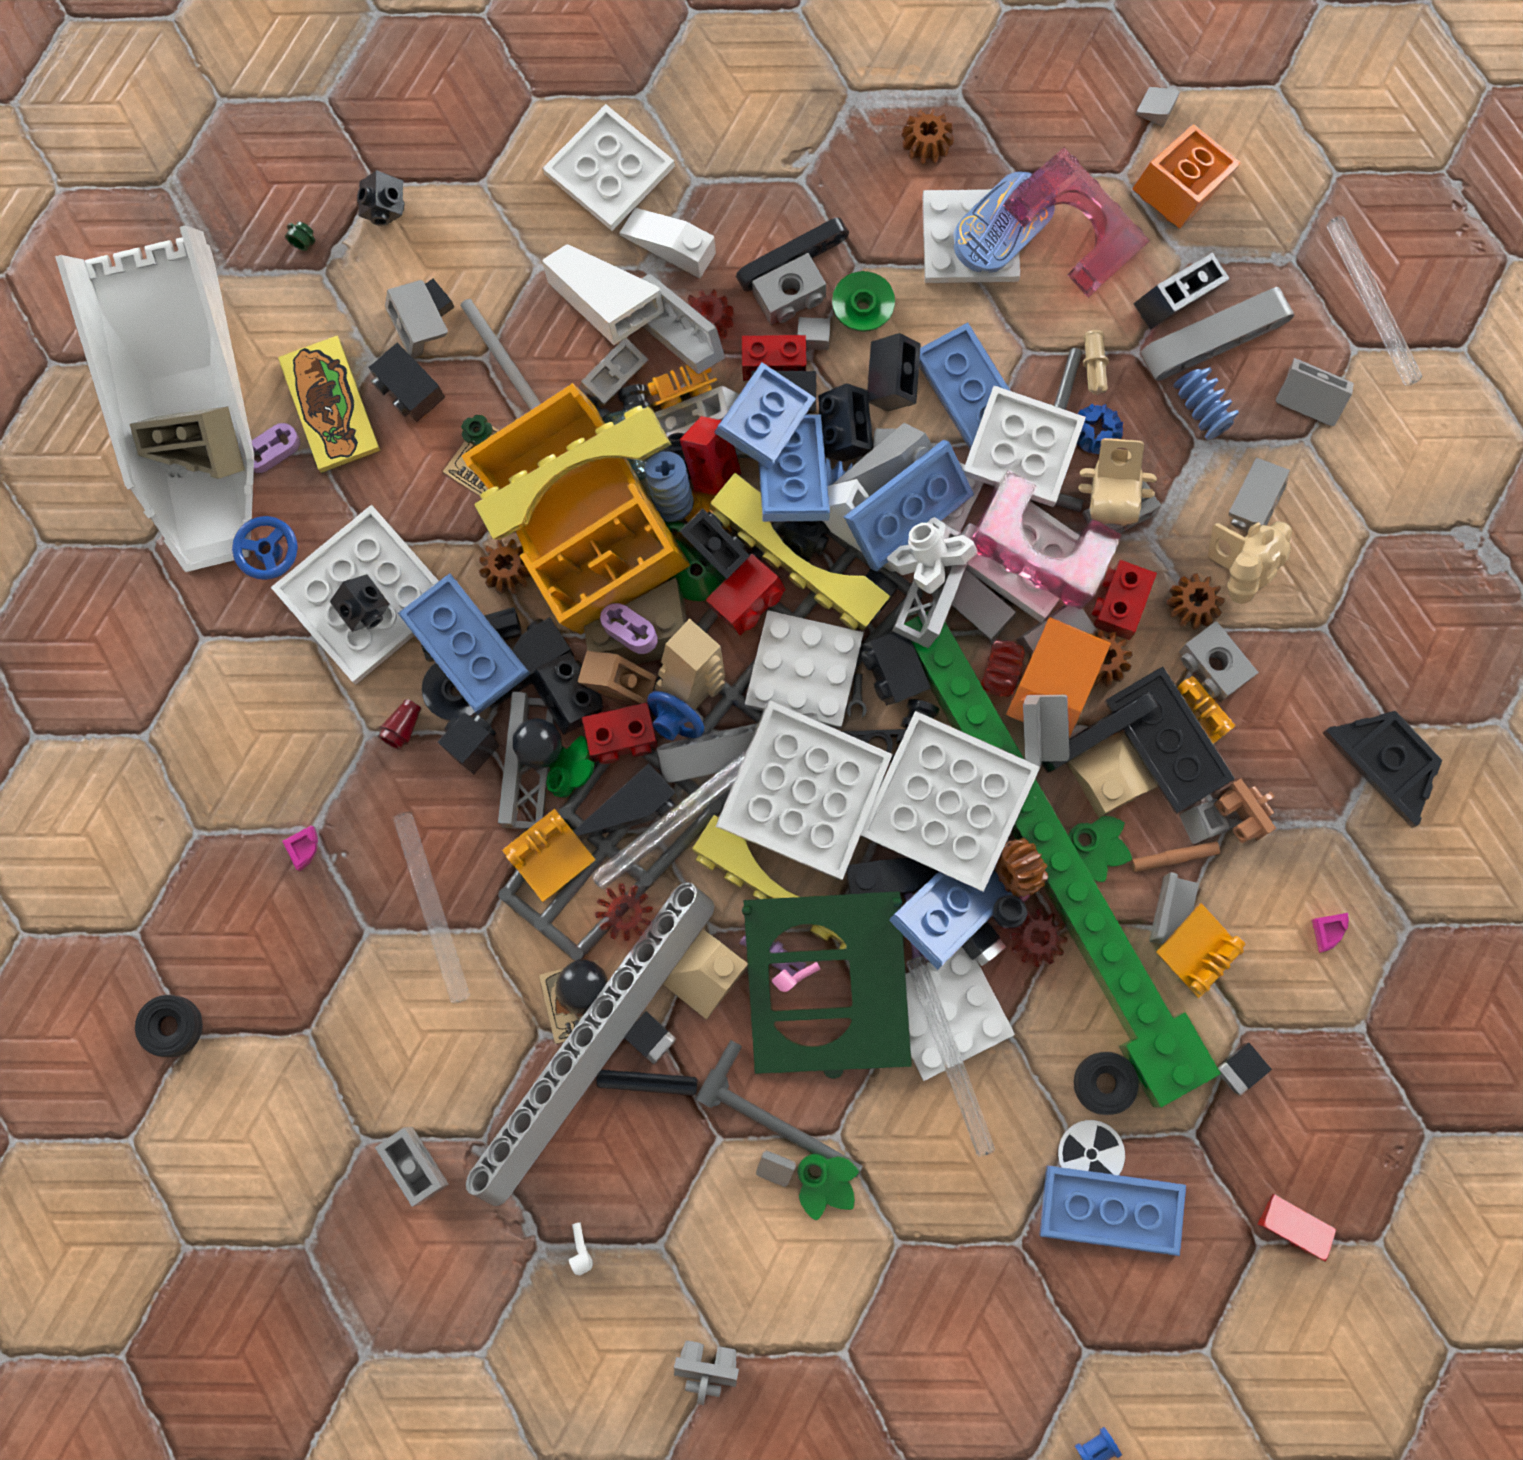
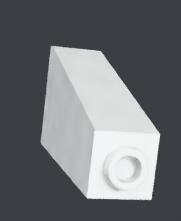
M567 244L542 260L548 283L613 345L665 312L661 290L657 286Z

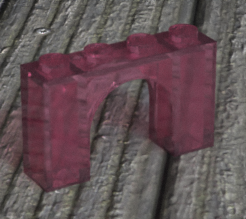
M1065 147L1018 186L1003 204L1024 228L1047 208L1058 204L1073 206L1089 218L1095 231L1094 248L1067 274L1088 298L1136 256L1150 241L1144 235L1141 228L1130 220L1122 211L1120 205L1109 197L1101 188L1099 182L1088 174L1080 165L1078 159L1071 155Z
M1007 470L996 484L969 539L974 542L979 555L1003 565L1007 571L1031 581L1035 587L1046 590L1059 597L1065 604L1081 610L1094 597L1122 535L1093 519L1080 533L1070 556L1051 558L1039 553L1029 544L1022 529V516L1036 485Z

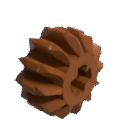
M932 108L927 115L920 109L917 112V117L909 116L906 126L902 128L901 136L904 139L902 147L904 150L910 151L909 157L911 160L919 156L921 157L920 162L922 165L928 158L936 164L939 156L946 158L949 154V147L954 143L953 125L946 122L947 117L945 113L937 117Z
M513 539L508 542L507 546H504L502 540H497L498 548L494 550L491 546H486L485 550L489 556L479 557L480 564L484 566L479 570V574L482 578H487L485 584L488 588L496 586L497 592L503 594L506 587H508L510 592L515 594L517 591L515 585L519 583L525 588L528 583L524 577H531L520 557L524 551L522 545L517 547V543ZM505 563L512 565V568L507 570L506 568H501V566Z
M1194 573L1190 580L1183 576L1178 580L1179 585H1173L1170 588L1169 592L1172 597L1168 598L1167 605L1175 607L1170 613V617L1176 618L1180 615L1182 617L1179 623L1180 627H1184L1188 621L1191 622L1193 630H1197L1201 623L1209 627L1213 623V618H1218L1222 614L1219 606L1224 604L1225 598L1216 596L1221 590V586L1211 587L1209 585L1212 580L1211 576H1207L1203 582L1200 581L1198 573ZM1191 597H1196V602L1200 600L1201 605L1199 607L1194 606L1195 601L1191 603Z
M1101 630L1096 633V637L1111 643L1106 657L1110 658L1108 664H1102L1094 686L1102 678L1104 685L1110 687L1113 679L1121 682L1124 679L1123 672L1130 671L1132 665L1126 660L1130 659L1133 654L1132 651L1122 650L1126 646L1127 640L1123 639L1119 643L1115 642V632H1111L1106 639L1105 634Z
M1025 838L1006 842L994 871L998 874L999 882L1004 884L1007 892H1011L1017 897L1032 895L1040 891V888L1045 886V881L1048 879V874L1045 871L1047 864L1043 862L1042 854L1037 852L1034 843L1029 844Z

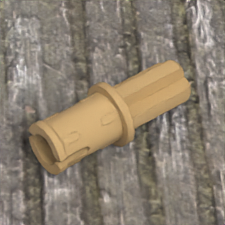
M1091 330L1083 335L1086 358L1083 360V366L1087 368L1088 390L1092 394L1098 395L1105 393L1108 388L1106 366L1109 363V359L1105 356L1103 331Z

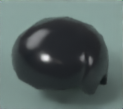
M533 718L521 723L514 732L513 750L520 764L538 771L547 768L557 760L562 750V737L552 723L544 719Z
M585 959L582 961L577 960L566 966L559 974L556 981L555 995L560 1006L570 1013L585 1014L607 984L608 979L604 970L595 962Z

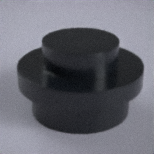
M1014 895L1000 897L992 909L995 921L1007 929L1018 928L1027 917V909L1024 902Z

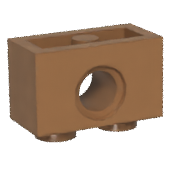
M587 651L578 683L616 703L638 705L647 703L648 695L653 691L657 676L618 654Z

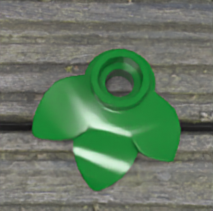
M580 735L567 749L562 745V750L557 760L549 766L550 771L547 776L546 785L548 790L556 797L566 798L575 788L582 787L592 775L594 762L588 760L590 753L585 736Z
M1112 816L1100 817L1092 824H1077L1068 835L1096 882H1105L1108 872L1107 866H1120L1132 860L1128 847L1118 838L1125 823ZM1081 834H1085L1090 838L1088 846L1080 844L1079 836Z
M810 1154L801 1160L797 1171L798 1178L803 1184L799 1200L805 1212L812 1219L818 1220L822 1216L827 1204L843 1210H852L854 1208L855 1194L852 1185L848 1181L856 1177L859 1170L853 1162L840 1156L826 1159L819 1154ZM813 1165L818 1166L821 1169V1175L818 1177L812 1176L809 1168Z

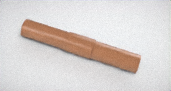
M1217 841L1164 851L1163 853L1132 859V868L1134 872L1217 855L1220 854V847Z

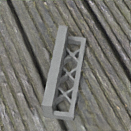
M651 274L644 276L643 280L657 286L661 290L665 312L642 327L698 374L725 359L716 326Z
M970 522L962 533L947 526L950 532L949 538L964 535L972 540L974 544L981 530L980 527ZM967 563L964 565L944 566L945 582L931 593L933 597V602L921 604L916 593L921 588L918 587L915 579H913L892 631L929 648L941 632ZM918 614L923 625L921 632L904 625L907 616Z
M512 692L498 823L503 828L529 829L544 817L546 780L549 766L541 769V771H536L540 775L539 784L528 793L521 785L522 775L530 770L531 767H523L519 763L517 755L513 750V734L521 723L528 721L529 706L546 707L542 699L529 698L526 693ZM547 709L546 721L554 725V718ZM521 789L525 796L519 800ZM538 792V800L536 803V801L532 797ZM530 800L537 808L535 822L517 821L518 808Z

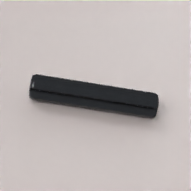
M601 1069L597 1074L596 1085L598 1088L693 1096L697 1092L698 1080L696 1077Z

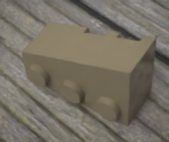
M228 406L155 416L129 424L138 456L168 465L178 464L185 466L186 470L193 472H206L211 477L217 479L245 470Z
M676 577L625 604L626 607L653 625L658 642L652 651L645 654L633 652L605 632L600 618L584 626L587 651L618 654L634 664L662 659L665 644L687 622L685 602ZM613 617L611 619V623L616 621L623 626L625 625L622 617L619 619ZM635 631L633 632L637 640L639 638L645 640L648 637L647 634L640 635Z

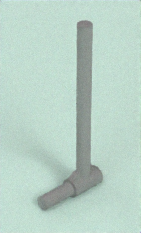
M464 300L460 305L529 409L532 410L540 405L541 402L472 300Z

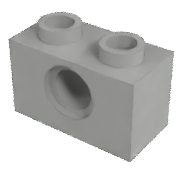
M809 253L752 281L753 295L770 325L778 321L780 323L786 322L793 318L796 312L806 307L808 309L814 308L826 298V282ZM792 288L797 290L798 293L795 295H787L784 293V291L786 289Z
M1217 621L1186 643L1179 651L1182 655L1181 661L1190 672H1196L1203 681L1202 687L1211 698L1216 697L1220 703L1259 673ZM1209 658L1219 659L1223 669L1221 671L1214 670L1209 664Z
M404 1127L375 1147L412 1207L421 1205L449 1185L413 1127Z

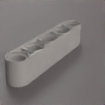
M1275 287L1147 345L1141 351V354L1155 381H1160L1277 329L1289 322L1295 314L1281 289Z
M803 713V714H802V715H805V716H807V717H809V718H811V719H814V720L818 721V717H817V714H816V713ZM758 723L702 735L699 738H688L670 742L657 747L656 750L663 779L666 782H676L740 768Z

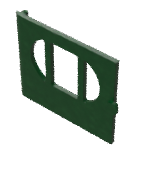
M900 891L743 900L742 914L745 918L755 1074L824 1071L827 1077L836 1079L843 1074L844 1070L912 1067L903 934L889 921L901 908ZM803 924H814L828 928L836 933L847 945L845 949L774 953L769 950L781 933L789 928ZM848 960L850 962L852 1006L793 1010L772 1009L769 964ZM850 1018L852 1020L850 1026L840 1037L830 1043L819 1046H806L793 1042L785 1037L774 1024L777 1021Z

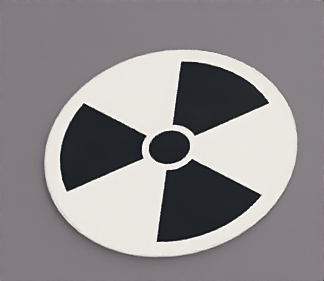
M1085 1120L1074 1124L1064 1133L1059 1144L1058 1157L1062 1168L1119 1175L1125 1162V1149L1120 1136L1109 1125L1100 1121Z

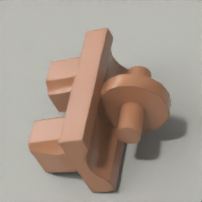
M1241 778L1222 791L1223 794L1214 803V806L1224 817L1236 811L1243 822L1233 828V832L1240 843H1245L1254 838L1257 841L1277 829L1269 818L1274 812L1267 803L1275 797L1270 791L1262 796L1256 786L1248 789Z

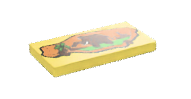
M338 335L278 357L316 465L321 473L381 451Z

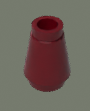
M405 699L379 727L381 732L378 738L390 747L401 750L404 745H408L422 708L415 702Z

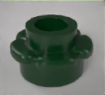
M297 222L296 225L293 223L287 225L288 231L285 239L293 247L306 251L310 245L315 243L314 232L307 224Z
M482 415L466 418L461 426L463 429L461 433L463 439L475 446L491 437L493 432L491 423H488L487 418ZM478 427L479 431L474 432V428Z

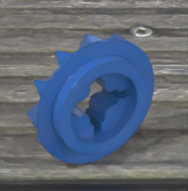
M1092 403L1078 412V415L1086 417L1077 441V445L1083 450L1093 454H1100L1101 440L1103 438H1122L1123 422L1118 417L1117 411H1112L1106 404L1099 406ZM1100 418L1102 419L1101 422H1103L1102 428L1107 429V431H1101L1097 438L1094 439V428L1089 425H1095Z

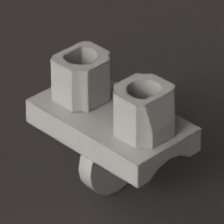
M693 1341L685 1342L680 1358L676 1357L674 1376L701 1381H686L685 1391L698 1393L697 1404L704 1405L706 1395L720 1397L721 1386L708 1384V1382L736 1387L739 1369L736 1368L735 1349L718 1347L715 1364L701 1362L704 1344Z

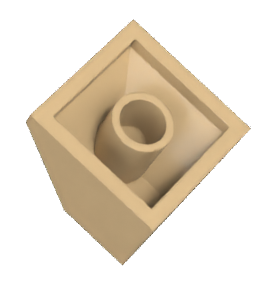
M1123 730L1067 762L1098 818L1111 813L1158 787Z
M702 929L663 985L707 1020L746 971L748 963Z

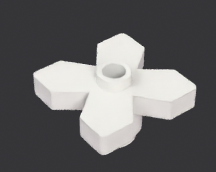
M933 517L927 523H920L914 526L909 532V545L899 546L887 557L891 568L901 575L915 572L914 579L918 587L931 594L945 582L944 566L964 565L978 553L974 542L964 535L949 538L950 532L947 525Z

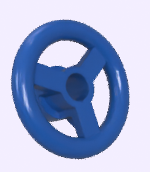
M270 516L256 517L244 523L235 534L232 544L233 557L240 570L252 578L261 580L274 579L287 572L293 565L298 551L297 539L290 526L284 521ZM271 526L275 528L267 538H261L258 541L245 539L247 534L257 527ZM285 536L288 544L287 555L282 563L277 566L276 563L283 554L282 547L278 541ZM265 545H271V550L266 554H262V548ZM242 549L253 551L257 559L265 564L266 570H259L249 565L243 556Z
M654 691L648 695L647 703L649 709L656 717L652 726L661 736L674 740L678 734L687 738H699L703 735L704 724L701 718L684 701L663 691ZM691 722L694 729L685 727L684 723Z

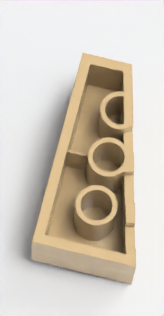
M689 619L665 644L661 661L663 666L659 669L658 673L663 681L660 679L656 682L655 689L676 696L695 710L708 695L714 697L725 685L723 681L725 672L721 646Z

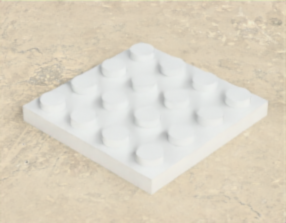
M370 505L271 588L356 685L415 636L398 613L439 581L378 511ZM368 574L390 605L382 615L383 620L379 625L369 630L363 628L352 632L331 605L330 600L343 581Z
M769 700L766 703L716 827L836 879L843 880L893 754Z
M915 711L875 797L861 836L984 892L1040 767Z

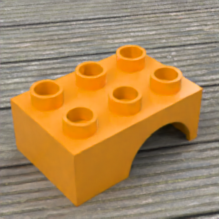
M572 383L461 456L466 465L479 477L487 489L498 486L500 490L510 484L508 479L524 470L530 473L539 468L537 463L543 458L552 454L559 457L568 452L566 446L580 438H584L585 441L597 435L595 430L604 425L605 422L594 404ZM626 458L597 460L571 470L558 479L543 495L534 509L529 524L516 531L524 551L520 557L556 619L561 625L580 635L585 633L584 626L600 618L601 612L606 606L613 603L625 605L690 566V563Z

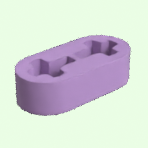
M279 423L251 440L254 452L258 451L262 458L258 463L254 460V472L263 473L298 450L300 438L291 425ZM282 434L288 437L289 443L283 445L279 438Z
M613 603L606 606L601 612L600 620L605 632L633 652L645 654L656 647L658 637L653 625L625 605ZM613 617L616 619L622 617L625 625L623 626L616 621L611 623V619ZM635 631L640 635L647 634L648 637L645 640L642 638L637 640L633 632Z

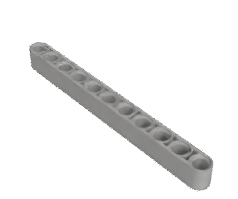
M689 882L683 883L673 891L472 1168L466 1180L468 1193L493 1206L503 1204L510 1197L712 916L714 902L694 884Z

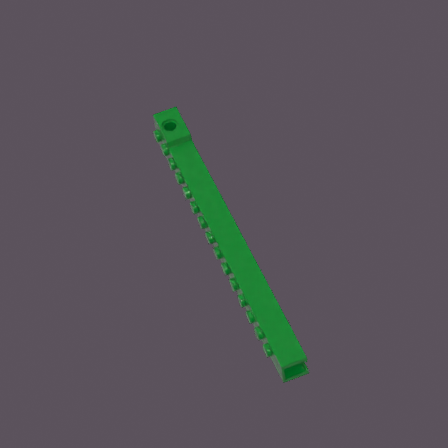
M919 616L904 623V625L918 632H921L923 627ZM944 622L939 636L929 648L912 641L931 687L930 689L952 728L1024 759L946 622ZM1035 779L1011 831L1016 839L1025 838L1029 844L1034 843L1037 852L1042 854L1041 858L1047 864L1045 871L1048 874V879L1045 881L1043 888L1130 1039L1119 1046L1121 1052L1135 1068L1139 1083L1152 1106L1162 1108L1221 1075L1186 1012L1174 1016L1171 1015Z

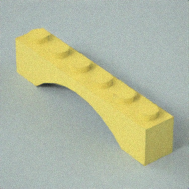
M641 405L626 412L624 414L626 419L614 425L613 422H609L596 429L595 433L597 435L587 441L584 438H580L566 446L568 452L559 457L552 454L543 458L537 463L539 468L527 473L524 470L508 479L510 484L499 490L498 486H495L480 495L482 500L474 505L492 538L501 540L527 526L534 509L543 495L558 479L571 470L589 462L607 458H629L643 461L670 446L671 443L653 410L650 407L643 409Z
M736 473L732 475L711 501L709 509L722 522L724 528L730 525L739 532L737 538L749 548L755 545L765 554L762 557L776 569L779 566L783 567L790 573L788 578L799 588L804 589L808 587L816 594L814 599L824 608L829 610L833 607L842 614L840 620L849 628L855 630L858 627L863 631L890 596L866 576H848L828 572L811 565L797 556L782 542L770 521H762L761 493Z
M713 815L693 847V852L698 855L696 858L698 863L710 870H713L715 866L726 872L724 878L739 888L745 884L755 890L753 896L757 899L799 897L786 891L770 879L757 864L748 849L745 839L717 828L716 824L719 817ZM810 924L812 925L810 931L825 941L829 937L841 943L839 949L847 947L844 941L830 929Z

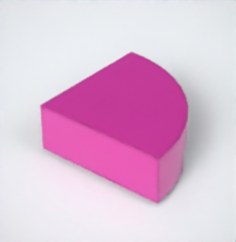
M312 825L282 841L296 870H303L312 861L317 851L318 836L315 827Z
M1348 913L1312 919L1319 953L1334 948L1341 941L1348 928Z

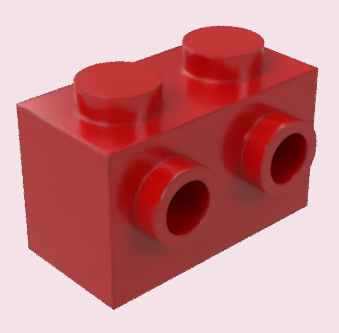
M751 554L706 601L714 613L741 636L746 630L752 629L757 624L759 617L769 607L776 605L780 601L786 589L780 578L757 557Z
M1119 560L1114 569L1109 567L1102 586L1107 587L1103 598L1097 597L1091 615L1096 617L1094 627L1108 633L1115 632L1116 636L1130 641L1136 633L1157 573L1123 560Z
M648 703L582 717L589 753L594 762L599 761L600 764H609L618 761L619 756L632 753L633 757L644 756L652 753L651 748L658 747Z

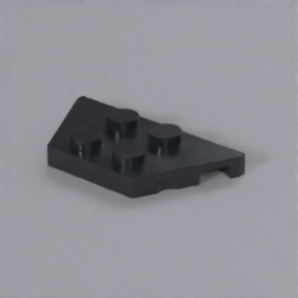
M1396 711L1380 714L1372 718L1356 720L1337 727L1332 726L1323 732L1326 738L1411 828L1420 824L1422 819L1420 815L1425 801L1430 797L1433 788L1432 782L1438 774L1442 759Z

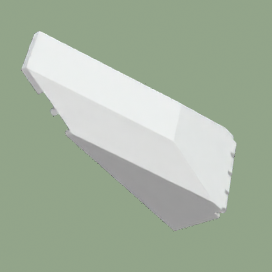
M181 226L182 237L176 239L178 247L176 252L171 240L145 246L147 259H143L140 248L113 253L116 265L113 267L108 255L88 259L85 262L83 259L64 255L55 256L124 484L128 490L131 489L145 509L143 512L147 518H151L165 538L163 541L183 570L188 572L234 560L232 544L235 534L244 523L252 519L254 450L210 245H207L203 231L189 226ZM228 406L245 470L217 479L211 477L206 472H193L186 470L185 466L178 464L168 465L138 456L129 424L155 416ZM251 531L247 534L245 539L251 540ZM242 549L244 558L249 557L250 550Z

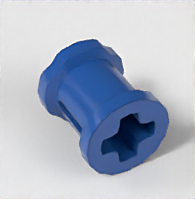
M1105 1427L1100 1429L1099 1435L1083 1445L1078 1443L1074 1446L1082 1460H1109L1114 1456L1116 1458L1122 1456L1118 1446Z

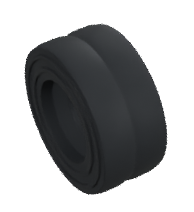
M161 995L151 999L140 1009L135 1021V1034L140 1045L150 1054L160 1057H177L187 1053L197 1044L203 1029L202 1016L196 1005L184 997L175 995ZM168 1016L174 1017L178 1025L175 1033L170 1036L164 1035L161 1031V1023Z
M1100 1052L1092 1054L1085 1058L1076 1069L1074 1075L1076 1096L1085 1108L1101 1115L1121 1113L1132 1105L1138 1094L1139 1079L1135 1068L1125 1057L1117 1053ZM1103 1073H1108L1115 1079V1088L1108 1094L1102 1093L1097 1087V1079Z

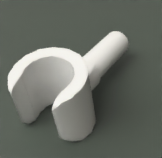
M581 1223L572 1224L578 1255L570 1258L569 1263L574 1274L580 1276L591 1270L593 1261L584 1245Z

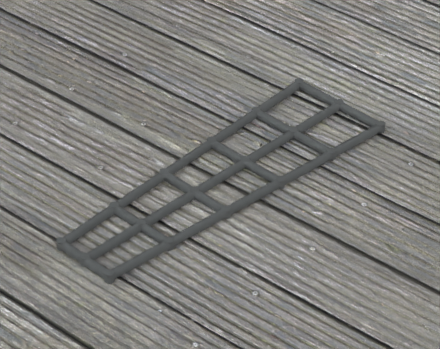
M772 521L771 525L778 535L785 521ZM828 529L827 535L846 549L828 572L842 574L855 558H858L869 567L862 552ZM754 546L749 555L753 554L760 560L765 553ZM884 567L878 570L882 575L897 584V589L907 596L911 586L909 581L896 571L890 572ZM919 589L916 593L921 601L923 592ZM811 591L794 612L781 602L768 609L773 612L805 619L818 602L814 599L816 594ZM905 598L861 645L889 634L893 630ZM709 607L697 626L707 633L719 616ZM861 646L856 663V668L863 661L861 656L863 649ZM755 659L732 686L725 682L723 688L718 692L723 697L702 721L704 724L703 735L709 734L733 705L756 723H759L763 711L745 707L746 697L742 695L750 684ZM660 676L656 679L652 692L657 691L655 689L656 682L660 679L663 681ZM651 748L652 753L642 757L660 771L659 775L663 778L657 751ZM596 761L588 781L582 787L576 788L564 806L559 809L558 813L574 830L584 822L575 813L611 763L600 764L599 761ZM735 778L716 798L712 797L691 779L674 782L706 809L647 871L616 847L618 842L631 828L627 827L610 832L606 838L603 835L586 839L596 847V850L592 853L596 861L569 881L541 915L515 894L525 881L518 870L515 871L506 885L499 891V898L573 960H583L584 956L706 828L713 815L717 816L722 812ZM608 857L637 880V882L576 945L551 923L604 859Z

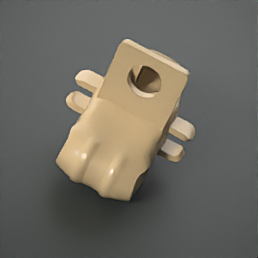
M1103 438L1101 440L1099 460L1095 468H1085L1080 471L1082 477H1093L1092 485L1081 483L1078 486L1079 491L1092 493L1090 503L1092 519L1104 525L1117 524L1126 526L1138 522L1142 498H1152L1155 495L1153 489H1142V483H1154L1157 480L1154 474L1143 473L1142 471L1144 443L1142 441Z
M1277 521L1271 526H1261L1257 522L1249 528L1248 535L1245 538L1219 523L1212 527L1208 557L1230 570L1231 576L1227 583V588L1233 602L1245 604L1252 601L1257 591L1276 577L1278 568L1286 563L1290 555L1292 534L1290 525ZM1219 539L1225 540L1230 545V555H1226L1220 550Z

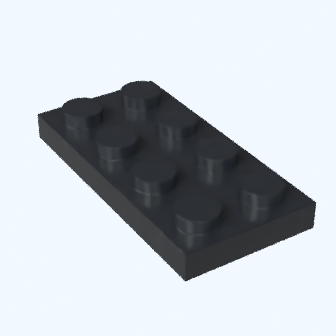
M1162 666L1106 699L1105 703L1112 713L1147 691H1151L1159 703V706L1122 728L1174 813L1178 814L1231 783L1235 778Z

